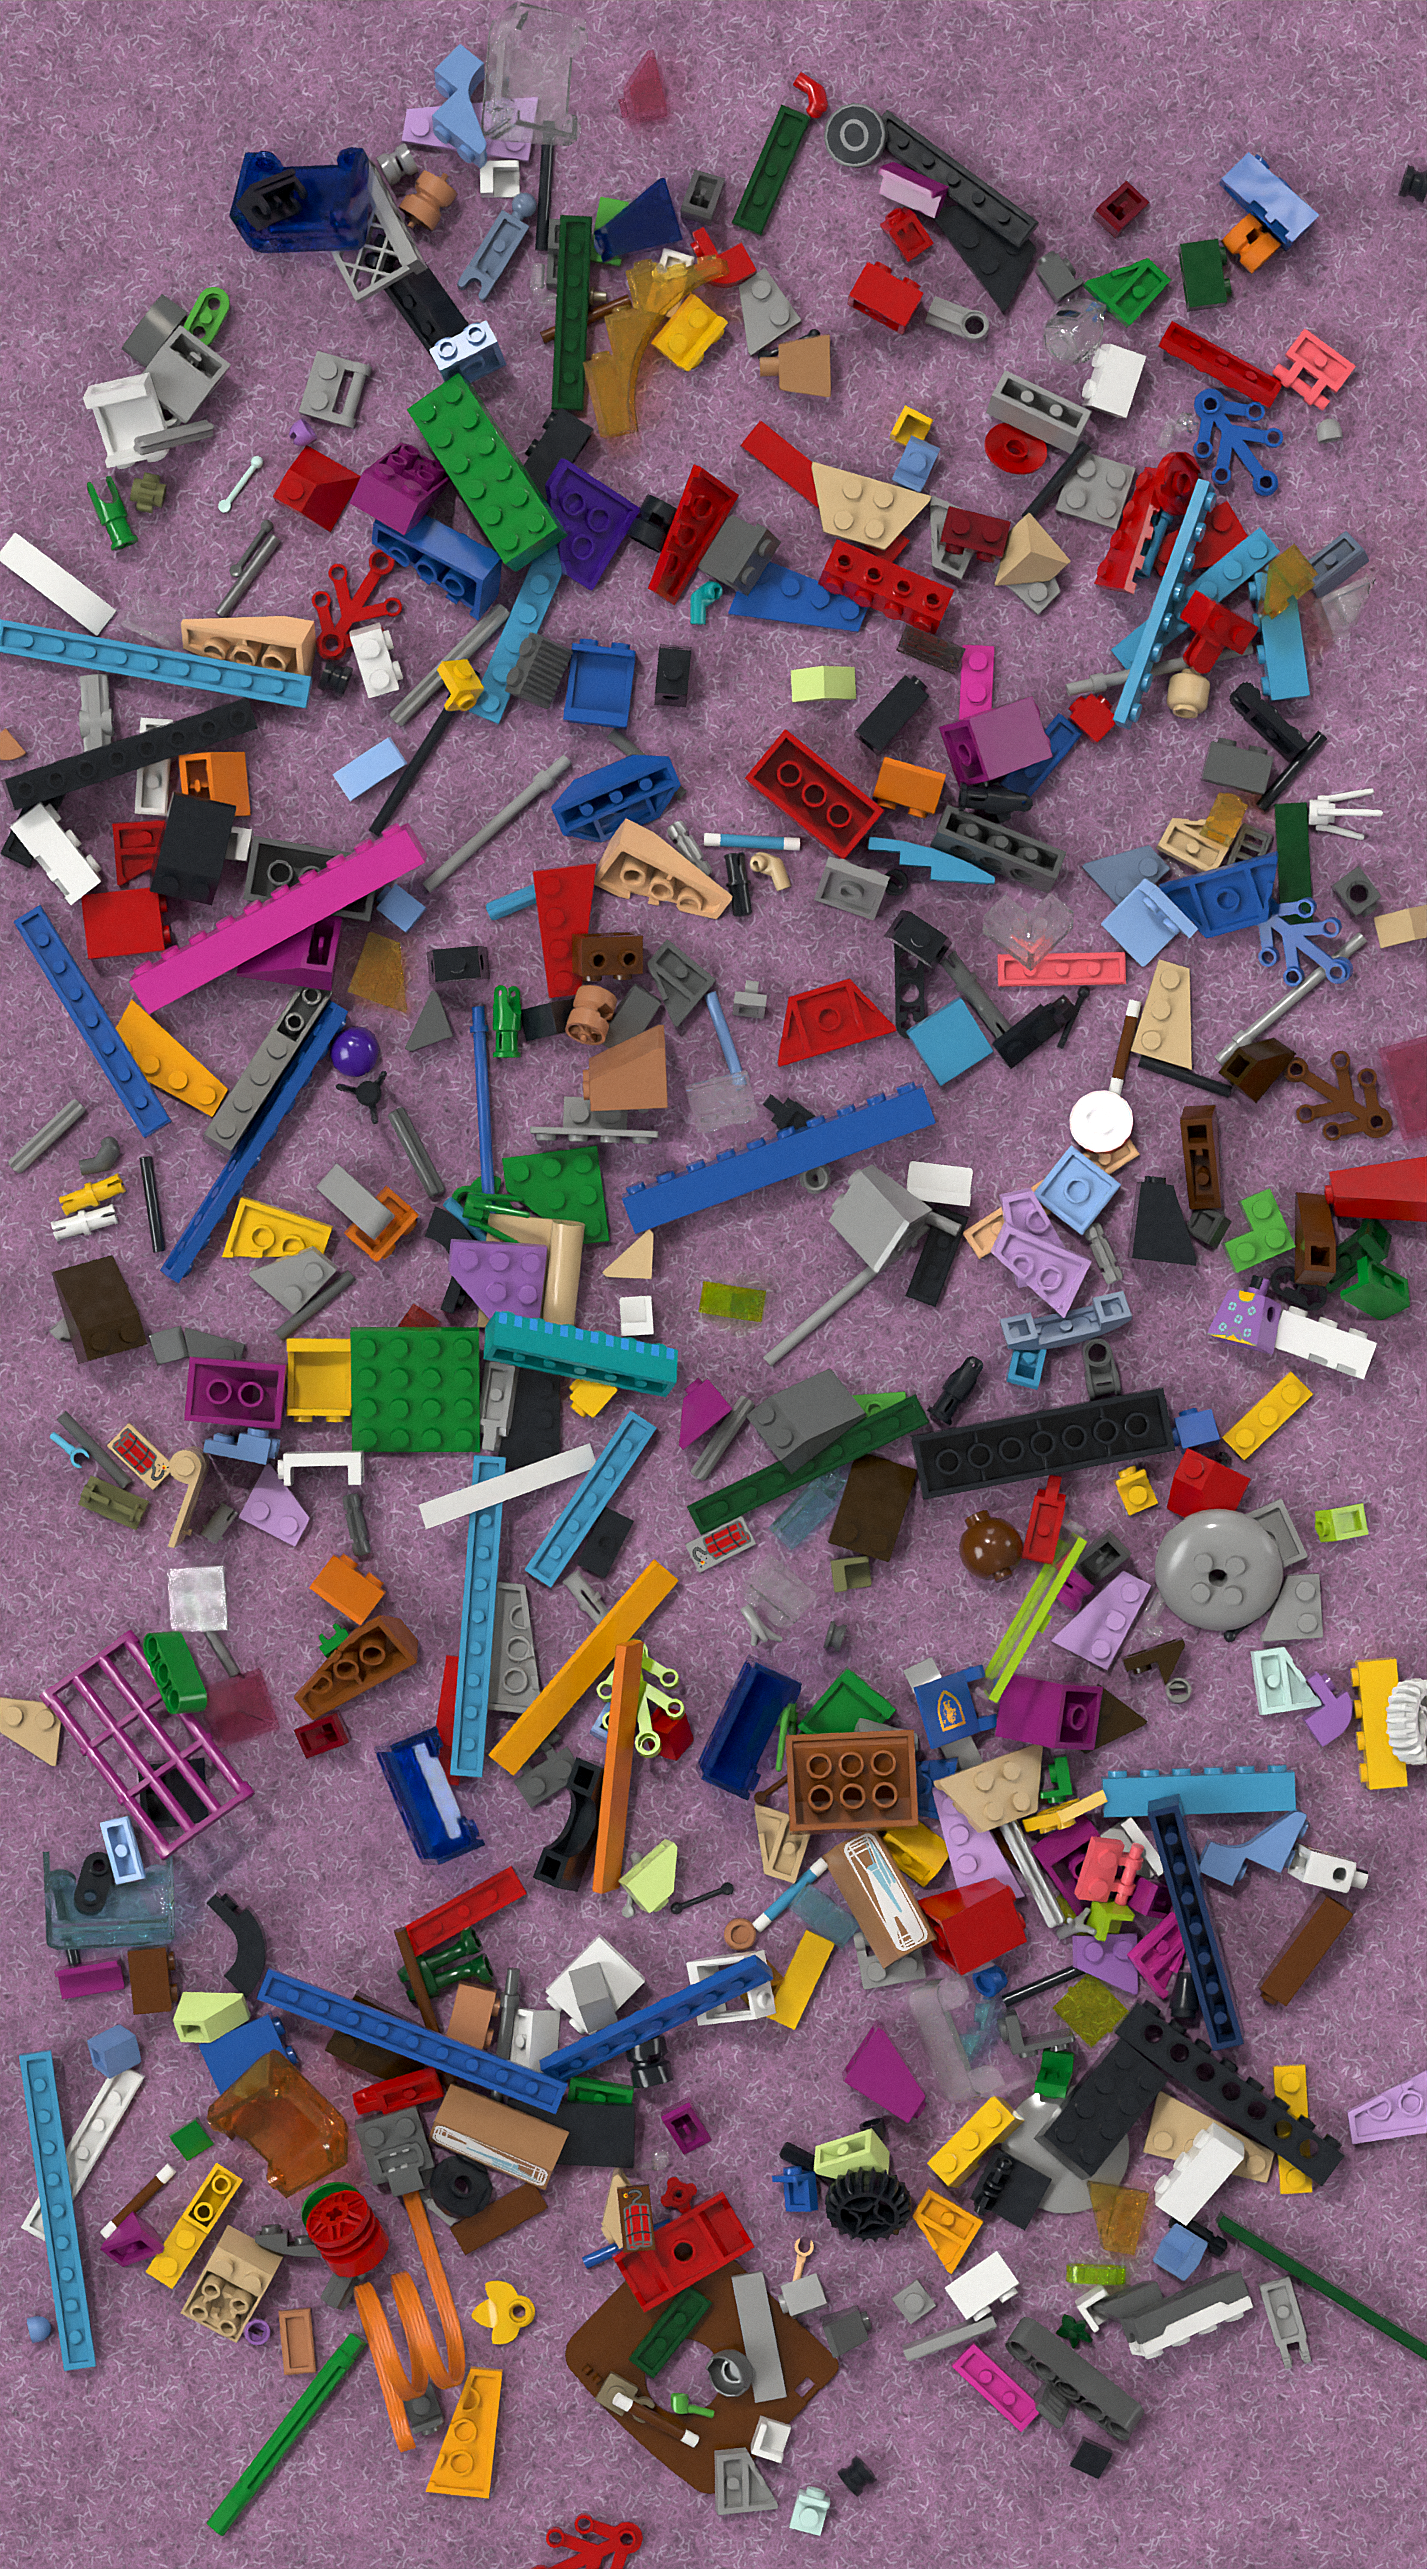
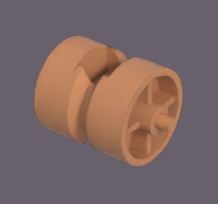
M423 170L415 182L417 193L406 195L398 208L409 217L410 222L407 226L411 229L415 225H421L425 229L433 231L441 220L440 217L442 215L439 208L450 206L458 195L446 182L449 177L446 173L439 177Z
M583 985L579 987L573 1002V1007L576 1009L570 1012L565 1027L567 1035L582 1044L600 1045L604 1043L610 1025L607 1021L612 1019L617 1004L615 995L599 986Z

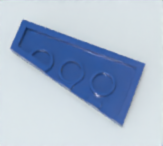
M769 561L748 596L738 591L736 592L728 615L858 633L868 607H862L856 604L853 599L841 594H832L823 586L818 585L819 581Z

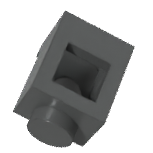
M1053 250L1037 261L1039 266L1036 267L1035 273L1055 304L1081 288L1084 284L1082 277L1074 279L1073 275L1076 274V271L1067 258L1062 260L1059 254H1055Z

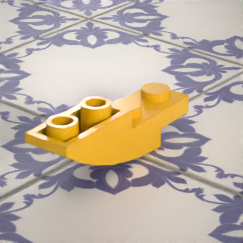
M216 2163L164 2241L163 2245L165 2248L163 2253L157 2254L145 2272L170 2289H173L243 2179Z

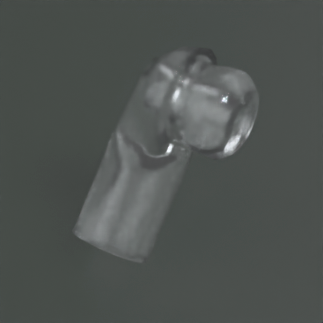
M535 263L531 266L530 290L537 308L544 312L545 309L555 310L556 294L546 293L547 266Z
M1182 412L1166 419L1155 446L1169 451L1177 434L1182 432L1194 433L1199 425L1197 418L1193 417L1189 412Z
M1159 1592L1153 1594L1143 1613L1141 1633L1145 1638L1148 1637L1152 1641H1158L1164 1631L1163 1626L1156 1624L1166 1606V1602Z

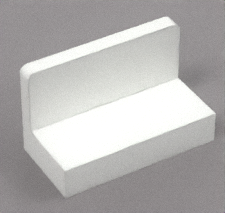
M911 1161L909 1163L906 1190L921 1201L969 1207L973 1170L965 1167Z
M1125 1817L1100 1835L1102 1838L1121 1840L1125 1845L1123 1852L1129 1853L1132 1843H1139L1144 1846L1142 1853L1144 1861L1141 1869L1137 1870L1136 1874L1150 1879L1156 1874L1160 1876L1164 1873L1158 1853L1132 1817Z
M524 2007L515 2009L508 2060L543 2073L539 2060L558 2050L560 2012L554 2009L534 2010Z

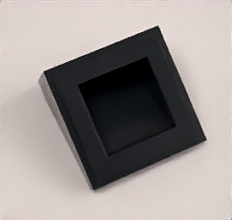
M1082 2437L1069 2466L1099 2479L1113 2452L1101 2444Z

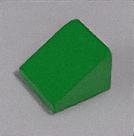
M198 2117L169 2135V2138L186 2161L214 2144Z

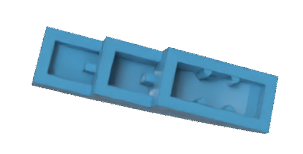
M877 837L868 838L867 851L899 853L898 866L930 868L929 881L995 884L994 876L964 860L936 849L900 840Z

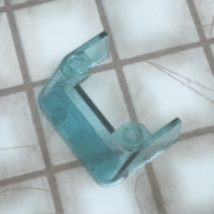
M49 1851L43 1852L46 1943L49 1947L56 1950L151 1946L167 1944L174 1939L175 1906L172 1855L166 1859V1865L155 1864L144 1869L146 1878L140 1879V1882H127L117 1885L116 1883H111L103 1910L96 1915L86 1916L79 1913L74 1906V1893L77 1886L75 1875L64 1869L50 1871ZM86 1893L84 1895L88 1901L96 1899L93 1893Z

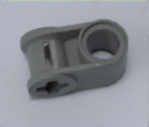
M1099 1337L1086 1340L1082 1346V1359L1089 1400H1094L1095 1396L1109 1393L1120 1395V1381L1110 1345ZM1093 1344H1102L1105 1348L1104 1357L1098 1361L1091 1360L1088 1355L1089 1348Z

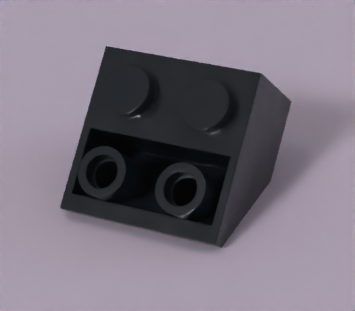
M205 1757L188 1758L187 1761L207 1786ZM170 1760L148 1761V1763L156 1771ZM174 1768L161 1778L194 1824L200 1823L209 1816L207 1807L177 1768ZM138 1771L139 1782H141L144 1778ZM151 1787L140 1793V1806L157 1828L180 1826Z

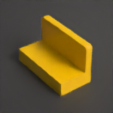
M919 1820L918 1830L887 1831L882 1838L899 1869L922 1887H925L939 1872L949 1856L945 1841Z

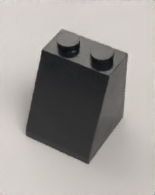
M1145 1176L1144 1182L1140 1181L1136 1184L1127 1258L1196 1266L1197 1259L1174 1186L1167 1185L1166 1178Z

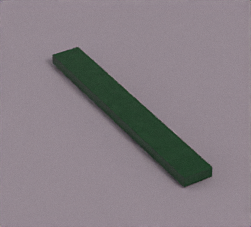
M914 1394L859 1421L793 1474L779 1460L688 1505L687 1508L700 1535L884 1446L930 1423L917 1395Z
M1220 2211L1215 2219L1219 2228L1427 2360V2342L1226 2213Z

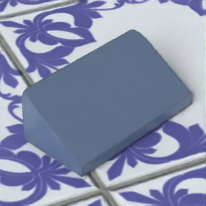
M1345 531L1296 571L1316 597L1321 600L1368 563L1369 558L1365 550Z

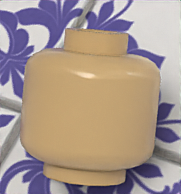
M1190 668L1182 670V673L1173 675L1169 680L1166 699L1167 706L1178 717L1196 718L1198 714L1203 713L1207 709L1210 682L1201 676V673Z

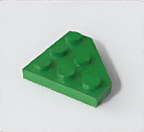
M597 1146L502 1158L506 1190L512 1195L523 1196L524 1201L522 1203L542 1218L584 1223L583 1244L610 1241Z

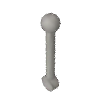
M633 1852L631 1854L632 1868L643 1859L641 1853ZM629 1894L626 1906L622 1908V1915L626 1918H630L635 1914V1908L632 1906L633 1899Z

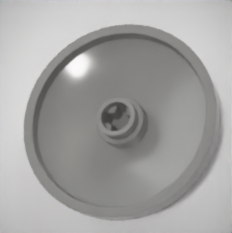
M1076 2085L1070 2086L1067 2096ZM1033 2093L1014 2109L1025 2121L1001 2144V2150L1052 2179L1038 2205L1039 2208L1055 2213H1075L1090 2209L1103 2202L1117 2188L1125 2174L1129 2160L1128 2135L1126 2134L1091 2178L1081 2180L1033 2139L1065 2098L1050 2099L1043 2096V2094Z

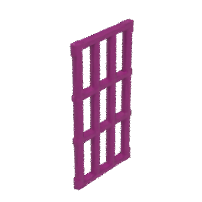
M129 1630L55 1685L42 1692L39 1698L47 1708L53 1710L80 1746L81 1754L89 1758L117 1795L118 1803L126 1807L155 1846L154 1851L164 1861L238 1805L251 1798L255 1791L247 1781L241 1779L212 1741L214 1737L211 1733H206L192 1713L177 1714L196 1739V1742L180 1752L149 1711L163 1701L160 1692L143 1703L109 1658L125 1646L158 1689L143 1648L139 1645L140 1640L132 1630ZM97 1665L101 1667L133 1710L118 1722L83 1677V1675ZM71 1684L75 1686L107 1729L92 1741L57 1696L58 1693ZM138 1718L170 1758V1761L154 1771L123 1730ZM112 1737L144 1778L130 1790L127 1789L97 1749ZM201 1749L205 1751L237 1793V1796L221 1806L187 1761L188 1758ZM174 1768L179 1770L211 1813V1815L197 1825L194 1824L161 1780L163 1776ZM148 1787L152 1788L185 1832L171 1844L167 1842L135 1799L137 1795Z

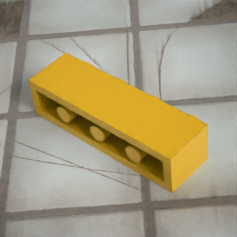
M1385 1657L1355 1660L1356 1668H1350L1352 1687L1358 1688V1700H1353L1355 1719H1360L1361 1731L1356 1732L1358 1751L1363 1750L1364 1763H1359L1360 1782H1366V1787L1369 1790L1408 1786L1406 1763L1399 1761L1397 1755L1393 1754V1746L1389 1745L1390 1738L1389 1734H1386L1388 1727L1387 1722H1385L1387 1719V1711L1385 1709L1389 1707L1388 1697L1392 1695L1393 1687H1397L1398 1684L1397 1659Z

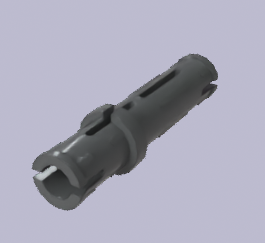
M953 951L948 957L956 967H953L946 957L939 964L942 965L955 982L956 986L954 988L957 992L961 991L995 1038L998 1039L1003 1035V1032L996 1023H999L1005 1032L1012 1025L1009 1024L977 982L978 976L975 972L971 974L957 955V952Z

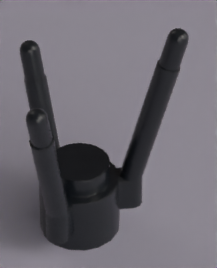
M382 1071L374 1082L364 1081L358 1087L345 1084L336 1085L337 1090L355 1094L359 1103L369 1107L372 1123H378L376 1104H378L382 1097L380 1086L387 1076L386 1071Z

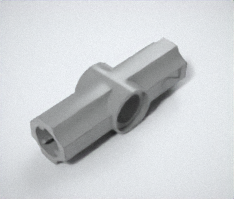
M107 674L80 676L82 710L79 711V726L81 739H84V752L112 743V737H114V727H112L114 716L113 710L110 708Z

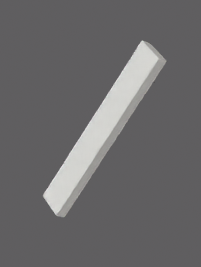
M131 2068L110 2079L107 2077L66 2148L73 2200L145 2077ZM38 2197L21 2228L45 2241L40 2199Z

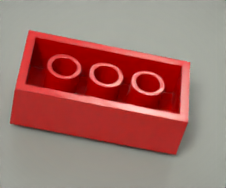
M786 729L744 778L748 785L838 859L845 860L884 812L879 805Z

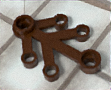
M1336 1051L1330 1057V1064L1335 1069L1339 1090L1310 1072L1306 1061L1302 1058L1294 1057L1282 1071L1284 1078L1289 1082L1298 1083L1302 1081L1332 1101L1315 1106L1308 1104L1300 1105L1295 1112V1117L1300 1123H1310L1314 1118L1347 1111L1358 1118V1120L1342 1124L1336 1122L1326 1123L1322 1128V1135L1326 1140L1335 1141L1343 1135L1362 1131L1369 1137L1380 1138L1390 1131L1392 1126L1391 1115L1385 1108L1380 1107L1375 1088L1377 1081L1376 1072L1373 1069L1365 1068L1357 1074V1082L1363 1087L1366 1104V1107L1355 1101L1348 1070L1350 1056L1345 1051ZM1338 1054L1343 1055L1346 1059L1345 1065L1342 1067L1337 1066L1334 1062ZM1293 1064L1301 1066L1302 1072L1300 1075L1294 1076L1291 1074L1290 1067ZM1364 1072L1372 1074L1373 1079L1371 1083L1365 1084L1362 1082L1361 1075ZM1302 1108H1308L1311 1111V1117L1308 1120L1301 1119L1299 1113ZM1373 1116L1381 1118L1382 1124L1379 1128L1372 1127L1370 1121ZM1330 1125L1338 1129L1337 1135L1333 1138L1329 1137L1326 1133Z

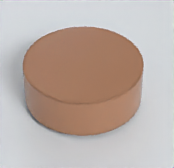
M735 1918L726 1925L724 1938L731 1948L745 1950L754 1943L756 1930L748 1919Z

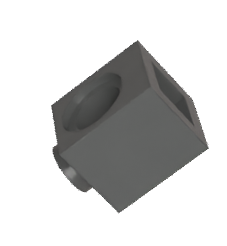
M1359 866L1331 886V889L1352 917L1361 914L1364 918L1379 907L1376 901L1382 896ZM1353 886H1361L1365 890L1366 898L1362 903H1355L1351 900L1350 890Z

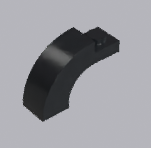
M434 1207L425 1237L440 1243L448 1254L450 1252L451 1239L473 1240L469 1231L451 1213L439 1207ZM451 1276L440 1309L451 1314L454 1313L455 1308L462 1309L467 1294L453 1276Z
M217 1891L206 1904L232 1929L238 1945L236 1960L226 1971L224 1977L247 1998L256 1987L265 1967L267 1959L266 1935L259 1917L250 1905L239 1913L236 1910L239 1907L237 1902L228 1893L221 1895Z

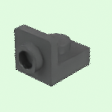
M432 2382L428 2383L426 2393L422 2397L410 2401L403 2400L412 2424L413 2434L421 2432L422 2436H425L440 2429L439 2425L444 2423V2415Z

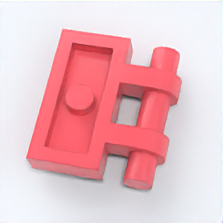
M1304 328L1284 355L1294 362V365L1288 370L1278 363L1272 374L1281 380L1280 383L1285 388L1291 387L1303 396L1305 403L1310 406L1314 404L1323 411L1330 400L1320 394L1326 386L1336 394L1356 366ZM1302 369L1318 380L1313 387L1297 377Z
M1092 1836L1074 1891L1076 1897L1081 1900L1107 1902L1110 1892L1113 1891L1117 1892L1114 1902L1118 1905L1126 1906L1129 1896L1133 1895L1136 1887L1134 1879L1137 1870L1141 1869L1144 1861L1142 1858L1144 1846L1139 1843H1132L1128 1853L1123 1852L1125 1845L1121 1840ZM1118 1866H1125L1122 1878H1115Z

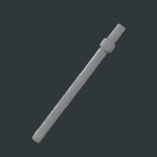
M1251 642L1243 655L1225 647L1216 662L1253 654ZM1183 657L1154 663L1150 674H1153L1154 677L1191 667L1184 662ZM1130 669L1106 675L1103 672L1089 675V679L1065 684L1067 695L1073 696L1090 691L1096 694L1107 691V687L1124 684Z
M563 754L546 771L542 769L533 777L535 781L422 883L425 888L431 893L540 792L550 789L555 784L554 780L572 764L569 759Z
M1358 932L1331 957L1333 959L1336 957L1348 959L1367 940ZM1319 966L1245 1031H1238L1231 1037L1233 1041L1214 1056L1215 1060L1223 1066L1238 1047L1252 1044V1040L1326 978L1325 969Z

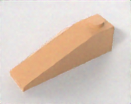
M287 616L183 619L181 622L183 649L199 656L311 676L316 651L314 621Z

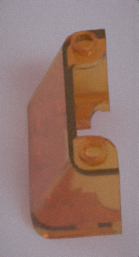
M272 2049L259 2057L208 2108L207 2121L210 2127L222 2134L231 2131L233 2127L268 2162L267 2181L274 2190H278L286 2199L347 2164L349 2130L343 2115L276 2049Z

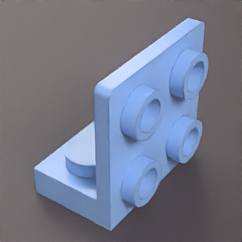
M1145 878L1101 923L1102 927L1142 967L1146 966L1179 932L1190 938L1198 930L1158 886Z

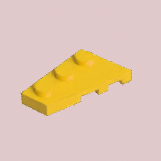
M242 1196L222 1257L262 1258L293 1256L298 1254L299 1251L312 1246L324 1254L333 1226Z

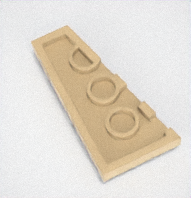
M1163 2091L1157 2094L1143 2152L1176 2160L1182 2152L1187 2153L1191 2149L1196 2135L1202 2129L1207 2130L1214 2122L1244 2143V2159L1231 2174L1267 2183L1275 2153L1273 2150Z

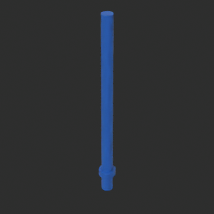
M484 1006L472 1007L473 1026L469 1027L470 1033H473L482 1193L495 1194L486 1032H489V1025H485Z

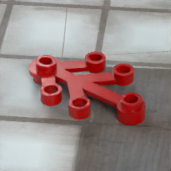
M378 549L370 555L369 566L371 569L352 600L346 581L348 577L346 567L342 564H334L330 567L328 575L330 580L334 582L342 615L335 628L329 611L331 605L329 594L325 591H318L312 596V605L317 609L322 629L321 634L316 640V649L325 660H339L345 655L347 648L353 647L350 634H347L353 623L385 615L396 617L402 612V604L395 597H390L383 603L363 607L381 576L390 574L394 569L395 560L382 550ZM381 557L386 558L388 566L385 569H379L376 566L377 559ZM335 568L343 569V578L339 580L334 579L332 576L333 570ZM319 595L327 597V604L323 607H319L315 603ZM391 601H395L399 605L398 611L395 613L387 611V604ZM330 639H335L338 642V647L334 651L326 648V643Z
M581 2513L575 2518L574 2525L577 2532L580 2534L594 2532L609 2539L596 2544L564 2533L560 2527H551L546 2533V2542L550 2547L558 2548L563 2546L580 2553L551 2567L536 2565L531 2569H578L585 2565V2569H599L603 2556L614 2551L615 2554L610 2569H623L627 2555L636 2552L640 2548L643 2540L642 2531L633 2522L625 2521L612 2526L593 2519L588 2513ZM583 2518L588 2519L590 2526L585 2529L581 2528L578 2525L579 2520ZM557 2532L562 2538L559 2542H552L549 2538L550 2534ZM625 2533L633 2537V2540L628 2544L623 2543L620 2539Z

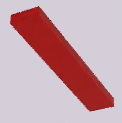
M760 420L740 447L819 509L811 469L813 462ZM900 533L885 551L866 545L863 546L877 557L893 563L910 540Z

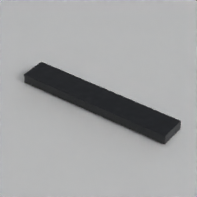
M886 110L882 115L888 130V139L884 150L911 170L948 186L949 189L946 196L1020 250L1037 229L1039 222L889 110Z

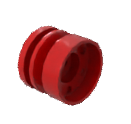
M345 2190L329 2195L312 2209L307 2218L306 2230L311 2241L315 2244L317 2250L321 2252L330 2270L340 2277L350 2278L370 2271L384 2258L388 2250L389 2237L379 2219L375 2217L365 2197L356 2191Z

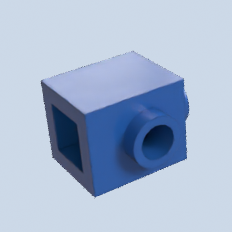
M1191 1408L1179 1412V1417L1174 1418V1428H1171L1174 1446H1180L1182 1454H1185L1187 1448L1197 1451L1219 1445L1220 1438L1212 1409L1198 1412L1197 1408Z

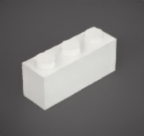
M1214 2122L1207 2130L1202 2129L1194 2138L1191 2149L1187 2153L1182 2152L1173 2165L1174 2169L1169 2175L1164 2174L1157 2181L1154 2187L1155 2205L1186 2226L1244 2159V2143Z

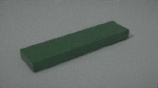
M781 104L732 220L733 225L759 236L762 235L811 119L810 116Z
M1307 802L1274 804L1276 851L1279 855L1277 862L1279 903L1299 901L1304 897L1312 898ZM1302 902V910L1309 913L1311 911L1310 904ZM1298 914L1281 916L1289 924L1313 922V915L1308 918L1300 917Z

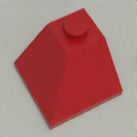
M306 445L288 469L273 498L279 504L331 533L354 493L361 476Z
M1187 1448L1173 1477L1166 1509L1184 1518L1193 1513L1208 1509L1236 1511L1252 1479Z

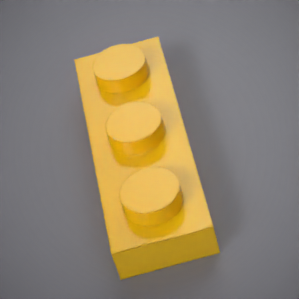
M1290 1371L1221 1438L1245 1460L1300 1408L1313 1393Z

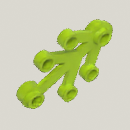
M644 1644L637 1707L640 1733L635 1739V1747L642 1757L653 1758L660 1753L662 1743L658 1734L652 1729L647 1699L663 1708L667 1716L672 1720L681 1719L685 1714V1707L679 1699L670 1698L644 1681L642 1669L658 1677L661 1685L667 1690L675 1689L680 1682L678 1673L674 1669H666L648 1657V1649ZM614 1669L606 1681L601 1682L597 1687V1694L603 1702H611V1694L603 1696L601 1692L605 1687L612 1688ZM667 1675H674L675 1680L673 1683L667 1684L664 1682V1678ZM679 1705L681 1709L677 1714H672L669 1712L671 1706ZM610 1711L605 1713L602 1718L603 1726L607 1731V1720L609 1719ZM648 1741L655 1743L654 1748L650 1751L643 1748L644 1744Z

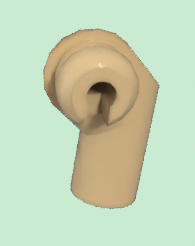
M765 852L756 853L751 857V869L755 872L771 876L776 891L791 887L784 863L780 858Z

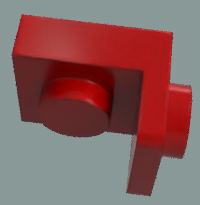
M906 207L892 210L886 215L885 221L880 224L882 230L889 235L907 262L934 244L915 213Z

